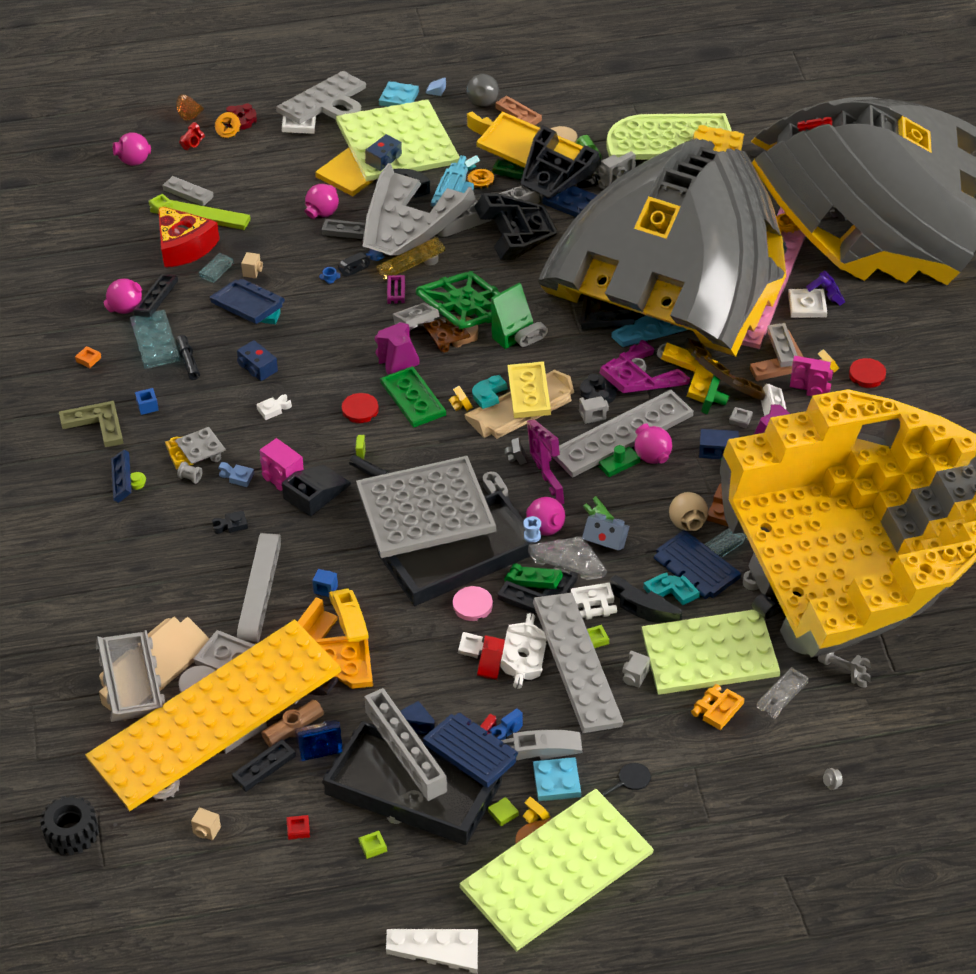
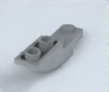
M524 731L513 733L514 738L501 740L504 744L509 745L518 752L516 760L538 756L541 760L583 753L581 734L575 731Z

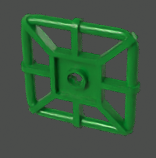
M474 271L448 278L442 277L438 281L416 288L417 296L430 306L438 309L439 314L461 330L485 322L491 323V312L485 311L491 310V302L487 299L494 297L500 292L497 287L491 286L480 276L474 274ZM468 279L467 286L456 289L451 285L452 283ZM472 280L486 291L480 293L475 291L471 287ZM442 287L447 292L442 293L431 290ZM435 300L443 301L445 304L437 303ZM449 311H456L461 315V320L457 319ZM472 314L479 316L478 318L465 321L466 316Z

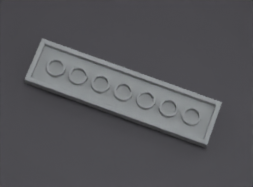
M669 390L559 445L560 455L553 458L573 478L598 465L599 461L613 455L615 446L622 445L625 448L629 446L632 448L637 437L635 431L641 425L647 423L650 427L658 426L667 430L692 417L694 411L672 390Z
M565 593L534 598L533 605L582 733L622 727L623 719L573 594Z

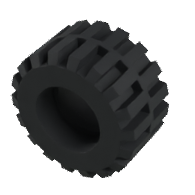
M70 795L68 798L62 796L60 800L55 799L52 801L53 804H48L45 807L46 811H42V818L40 819L41 829L48 848H51L55 853L59 851L60 855L69 853L70 856L74 855L75 852L82 853L83 849L91 847L90 843H95L97 840L96 836L99 834V826L95 809L88 800L84 801V797L79 796L75 798V795ZM71 822H77V823H78V824H76L75 826L70 827V828H61L62 826H64V825L67 824V823H71Z

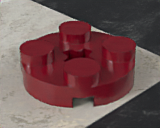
M246 103L226 108V113H233L239 118L241 124L239 130L252 127V123L257 122V113L251 104Z

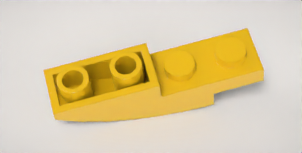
M347 588L329 592L330 601L339 616V624L348 642H360L363 639H368L365 621L353 590Z

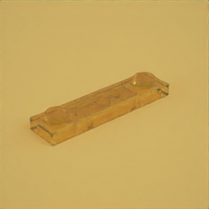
M435 237L376 266L377 271L384 280H387L388 276L397 275L444 252L445 246Z

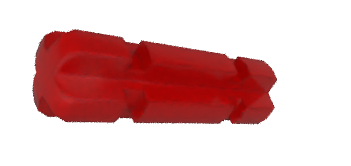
M824 117L823 119L798 122V131L812 130L826 124L832 125L831 117Z

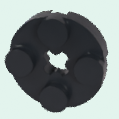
M593 373L581 383L580 395L584 400L602 396L609 404L615 400L617 388L604 376Z

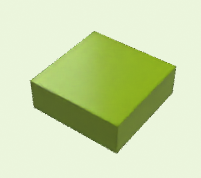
M163 194L149 200V206L158 213L160 207L170 208L173 206L172 201Z
M358 435L356 455L362 459L365 457V435Z
M602 625L587 629L594 648L609 644V638Z
M506 797L488 807V812L500 826L519 816V811Z
M380 831L359 837V843L367 859L387 852V846Z

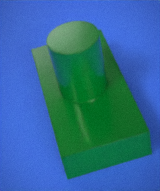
M715 375L710 383L701 412L708 414L713 402L726 406L729 395L717 391L720 379Z
M617 445L614 447V454L599 461L598 467L608 477H611L640 463V457L630 446L625 448L622 445Z

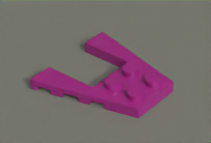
M641 340L637 346L633 345L630 347L628 352L621 353L619 358L612 359L603 365L599 372L622 393L688 385L690 382V378L680 369L651 378L631 360L635 358L642 359L654 353L655 349L644 340Z
M535 419L528 420L530 454L538 469L542 470L544 481H548L551 485L549 487L551 495H555L556 500L564 504L563 487L549 466L551 456L560 455L559 440Z

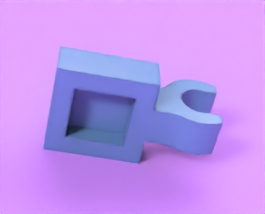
M221 462L218 467L221 470L219 473L220 477L229 478V483L248 487L254 475V469L237 464L232 468L228 463Z

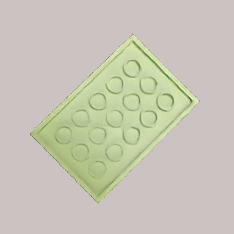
M756 610L642 626V635L648 657H650V666L658 695L713 687L715 684L726 685L780 676V669L764 617Z

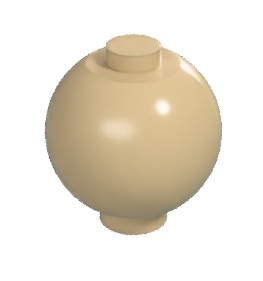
M681 493L670 504V519L681 530H699L708 517V506L705 500L696 493Z

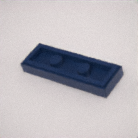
M125 449L111 459L113 500L118 503L132 493L129 452Z

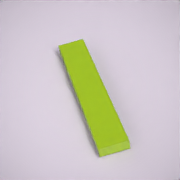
M171 200L173 205L170 207L171 209L216 221L220 226L245 230L251 220L248 214ZM150 206V212L159 214Z

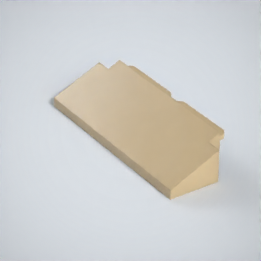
M556 370L547 373L546 380L551 411L572 401L570 395L574 393V389L569 375ZM511 392L500 396L499 404L485 409L478 407L464 414L465 419L483 438L492 434L496 439L527 424L528 420L541 417L514 418Z
M175 617L172 619L167 618L147 634L148 637L152 638L153 642L151 653L152 656L156 657L157 661L155 672L161 679L159 691L194 662L196 655L209 640L189 617H186L181 623ZM138 643V647L135 650H128L112 663L121 708L146 704L152 698L141 643ZM104 672L99 675L103 686L99 691L101 703L111 711L110 704L107 703L108 692L106 685L103 684Z

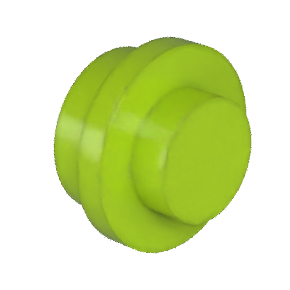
M140 472L131 473V488L134 490L143 488L146 483L145 475Z

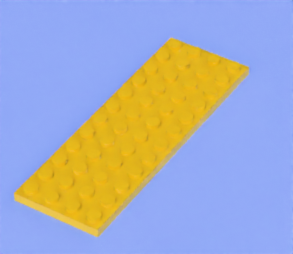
M294 619L164 703L163 707L153 710L85 755L126 808L131 811L342 672L341 667Z

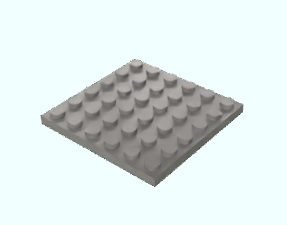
M468 456L356 481L381 558L497 532L495 522Z

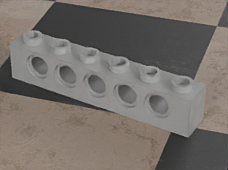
M384 688L364 696L366 714L427 801L446 793L447 779L445 773Z

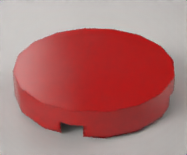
M862 358L851 364L849 377L852 382L859 383L861 387H877L881 385V382H884L886 369L877 360Z
M366 393L352 394L342 403L343 416L353 423L369 422L371 418L377 416L379 411L378 401L374 396Z

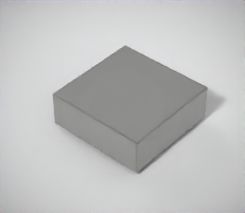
M735 407L730 416L729 424L747 429L753 412Z

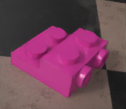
M794 356L790 387L807 390L808 396L830 393L831 383H828V381L832 380L833 370H830L831 362Z

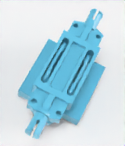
M460 155L457 163H451L449 169L446 168L432 198V207L436 205L447 188L465 193L468 187H472V190L474 189V183L466 182V173L468 171L467 166L464 165L467 159L466 156Z

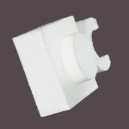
M286 394L281 395L277 400L272 397L256 404L257 410L265 420L282 414L281 409L292 407L291 400L287 401Z
M463 632L458 653L478 658V654L482 652L483 637Z

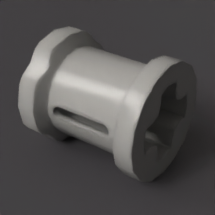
M182 462L178 468L177 476L181 479L187 478L192 480L196 484L201 479L202 468H195L189 466L187 462Z

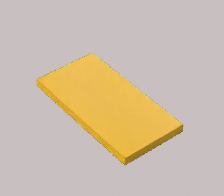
M502 112L476 142L477 147L525 168L533 138L540 128ZM558 136L559 143L554 151L574 160L583 146Z
M349 147L315 172L318 179L351 196L356 195L374 181L365 180Z

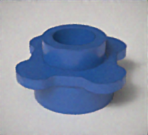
M370 249L366 254L375 261L385 258L382 252Z
M327 267L323 269V274H320L319 278L325 280L328 284H332L337 278H340V273H337L333 267Z

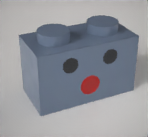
M595 513V515L588 516L582 539L615 550H621L624 548L630 526L625 525L623 520L613 519L612 521L606 519L604 514Z

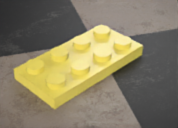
M544 362L507 365L514 418L551 415Z

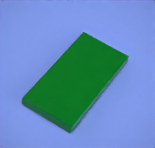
M413 366L380 378L381 384L413 428L446 416L445 408Z

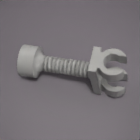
M834 652L818 656V661L823 664L833 663L851 671V683H857L858 686L863 688L867 687V682L864 680L871 683V677L866 673L865 667L870 668V661L867 658H861V656L857 655L852 662H848L835 656Z

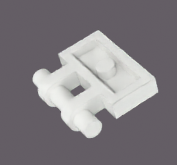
M610 582L571 589L570 593L573 594L578 608H583L580 611L582 618L588 620L594 616L603 615V617H607L610 614L617 613L616 605H608V603H614ZM601 605V607H599V608H593V609H591V607H590V606Z

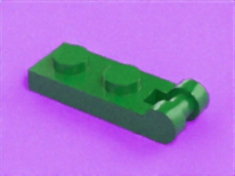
M514 563L510 568V573H507L504 581L524 587L556 589L563 574L561 570L522 567Z

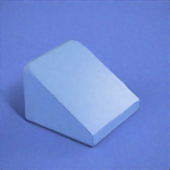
M446 78L431 82L426 90V94L441 96L446 88Z

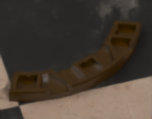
M690 338L686 339L684 343L686 348L705 369L737 390L762 401L764 400L766 395L761 385L755 384L743 377L731 375V370L720 362L715 363L711 359L712 356L703 343Z

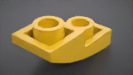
M473 111L467 113V127L480 135H483L493 123L488 117L481 119Z
M173 437L169 441H165L176 469L179 468L182 462H187L189 466L193 465L175 442L176 439L181 437Z

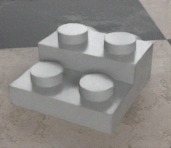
M631 151L619 158L616 155H612L602 160L601 166L598 168L601 174V179L598 181L599 187L604 190L617 178L621 177L623 171L634 169L636 154Z
M426 303L393 313L395 324L400 322L409 324V331L418 325L423 326V323L432 322L434 318L439 317L438 309Z

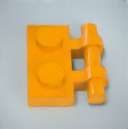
M715 684L712 688H708L705 696L694 704L691 714L698 717L700 713H705L703 720L721 730L744 704V698L729 689L720 693L721 687ZM711 701H715L712 706L709 704Z

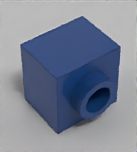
M153 388L135 392L136 402L141 415L159 411Z
M321 569L317 570L312 580L313 591L315 594L329 597V592L336 591L338 588L337 573Z

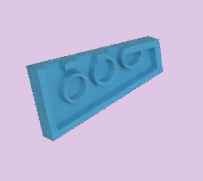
M646 315L635 320L634 325H625L613 331L612 338L620 346L625 347L640 343L641 340L648 341L689 329Z

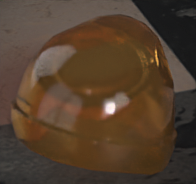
M181 94L178 96L176 109L184 120H192L204 110L201 105L187 95Z

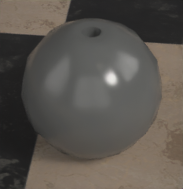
M480 73L474 75L469 80L466 93L472 104L478 107H486L496 101L499 95V87L497 81L492 76Z

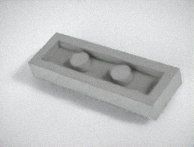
M174 176L163 184L164 191L202 206L213 198L212 191Z
M786 324L768 325L767 332L780 366H792L794 356L798 355Z

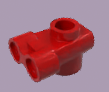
M193 122L188 127L185 135L181 137L179 143L183 149L188 150L190 147H197L205 135L200 130L199 125Z

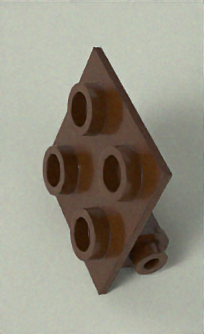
M445 317L429 323H423L428 334L432 337L435 344L439 346L441 352L449 351V343L471 337L465 328L463 330L459 329V327L453 325Z

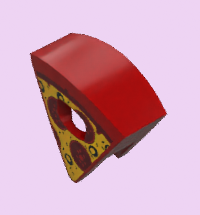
M160 207L158 209L164 267L180 266L196 261L210 252L220 240L216 221L167 207ZM179 225H184V226L188 227L189 229H184V228H180V227H177V226H179Z

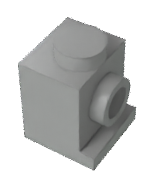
M602 396L586 400L580 398L579 412L585 424L606 419V412L609 411V406Z
M630 651L629 662L626 661L622 673L625 674L623 681L628 685L640 688L649 672L650 657Z

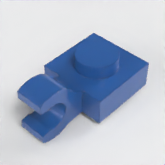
M516 708L501 719V724L491 728L490 733L492 735L499 734L500 736L497 738L504 740L512 733L518 732L523 726V713Z

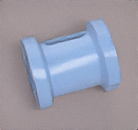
M534 516L527 517L523 522L525 528L524 539L527 542H537L541 539V532L539 531L541 521Z

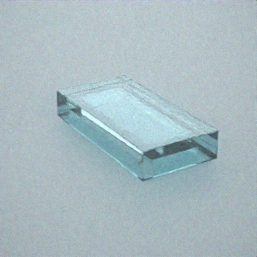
M219 253L199 272V276L214 283L234 264V259Z
M730 528L705 543V546L718 556L723 557L744 543L747 537L744 533L732 534Z

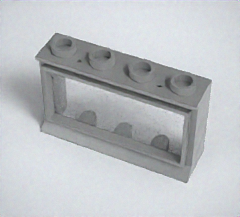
M147 630L105 638L97 636L96 649H99L100 652L99 664L103 667V684L107 687V703L111 707V722L144 717L153 710L163 707L165 698L164 694H160L159 691L161 679L155 672L157 661L156 657L152 656L151 653L153 642L152 638L148 637Z

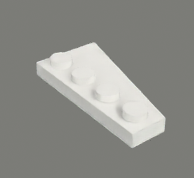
M387 929L386 954L412 960L416 958L427 960V963L436 965V963L449 965V968L457 970L459 968L468 969L469 972L477 974L478 929Z

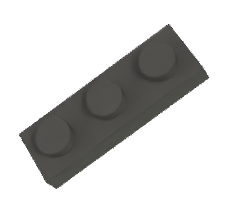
M325 219L322 235L364 239L366 223Z

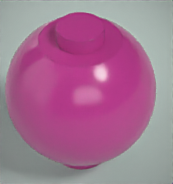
M127 133L119 139V142L113 143V155L118 156L123 163L130 166L143 163L147 159L148 154H151V145L138 133Z
M317 184L311 187L305 197L307 207L305 213L312 219H315L318 215H321V218L332 215L339 204L336 188L327 184Z
M130 279L115 280L107 289V299L104 300V306L111 313L113 311L121 314L133 312L142 299L141 286Z
M647 423L636 429L637 437L634 446L640 459L650 464L666 462L672 450V439L669 433L658 426L650 427Z
M541 497L534 500L526 512V517L534 516L540 519L541 527L539 531L543 536L557 533L565 522V510L562 504L551 497Z

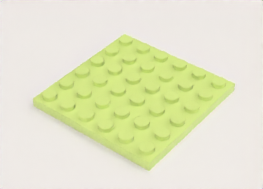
M429 100L336 116V122L366 181L378 179L382 171L365 163V150L385 134L402 142V154L391 163L393 169L404 168L424 171L450 166L451 163H457L460 158Z

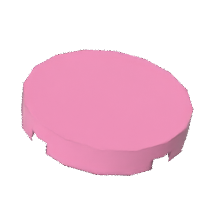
M465 587L454 595L453 609L456 615L464 620L478 621V618H485L492 611V596L481 587Z

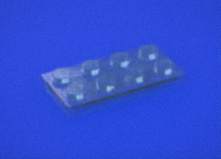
M165 310L155 311L150 318L141 316L130 317L145 369L180 361Z

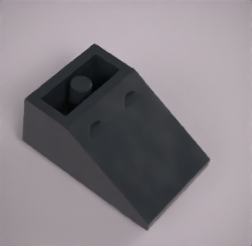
M322 464L297 471L282 482L283 499L311 517L349 487L351 482Z

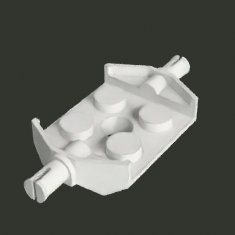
M531 613L527 614L526 623L509 625L500 664L506 674L514 676L513 686L516 688L518 684V689L522 688L524 679H535L542 672L547 639L545 633L534 625L535 615L532 614L531 616ZM523 652L528 657H521L518 653Z

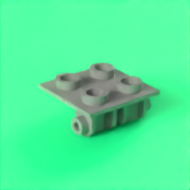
M210 427L175 440L191 464L208 457L214 462H219L221 460V452L226 451Z

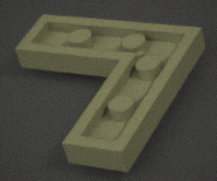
M114 401L59 411L62 429L99 422L105 447L124 444Z

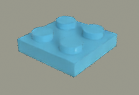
M388 82L379 99V105L389 107L412 103L419 93V86Z
M575 757L533 761L538 801L581 797Z

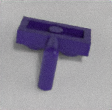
M823 271L817 279L806 286L808 291L811 292L821 284L828 291L826 295L831 302L835 301L840 306L846 302L835 280L826 271Z

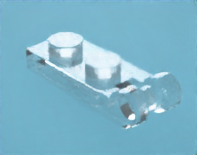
M791 667L759 700L757 708L769 712V715L775 719L780 711L808 683V677Z

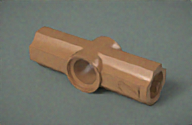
M316 700L308 702L297 710H288L283 714V719L261 732L262 737L269 747L281 739L297 737L302 733L304 727L323 716L324 711Z

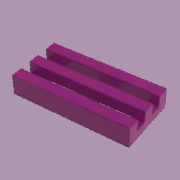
M405 275L388 276L387 304H391V301H394V303H398V301L405 303ZM391 280H395L394 296H391ZM398 280H401V296H398Z

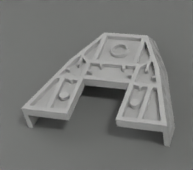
M388 163L379 175L368 210L363 247L389 255H407L437 235L477 201L472 187H468L465 193L447 188L431 212H424L406 206L420 187V181L394 173L391 164Z

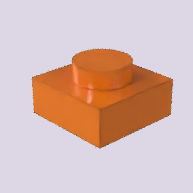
M86 346L75 356L76 362L91 368L101 359V353Z

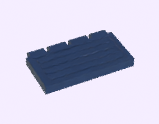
M244 279L234 280L210 296L211 303L255 324L280 309L285 301L283 297Z
M685 530L659 547L654 556L658 563L666 567L675 576H685L704 599L716 597L741 578V572Z
M463 714L449 715L423 738V744L488 788L516 763L518 752L509 745L504 744L503 741L491 733L487 734V731L475 722L471 723L472 721Z

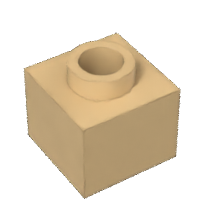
M246 252L241 263L243 277L257 278L258 273L263 268L260 254Z
M200 807L191 820L193 833L200 838L213 840L221 828L219 814Z

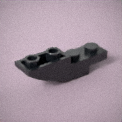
M617 575L610 579L613 594L620 599V607L627 612L657 624L682 620L683 611L666 601L661 595H657L653 591L645 595L643 591L636 589L628 581Z

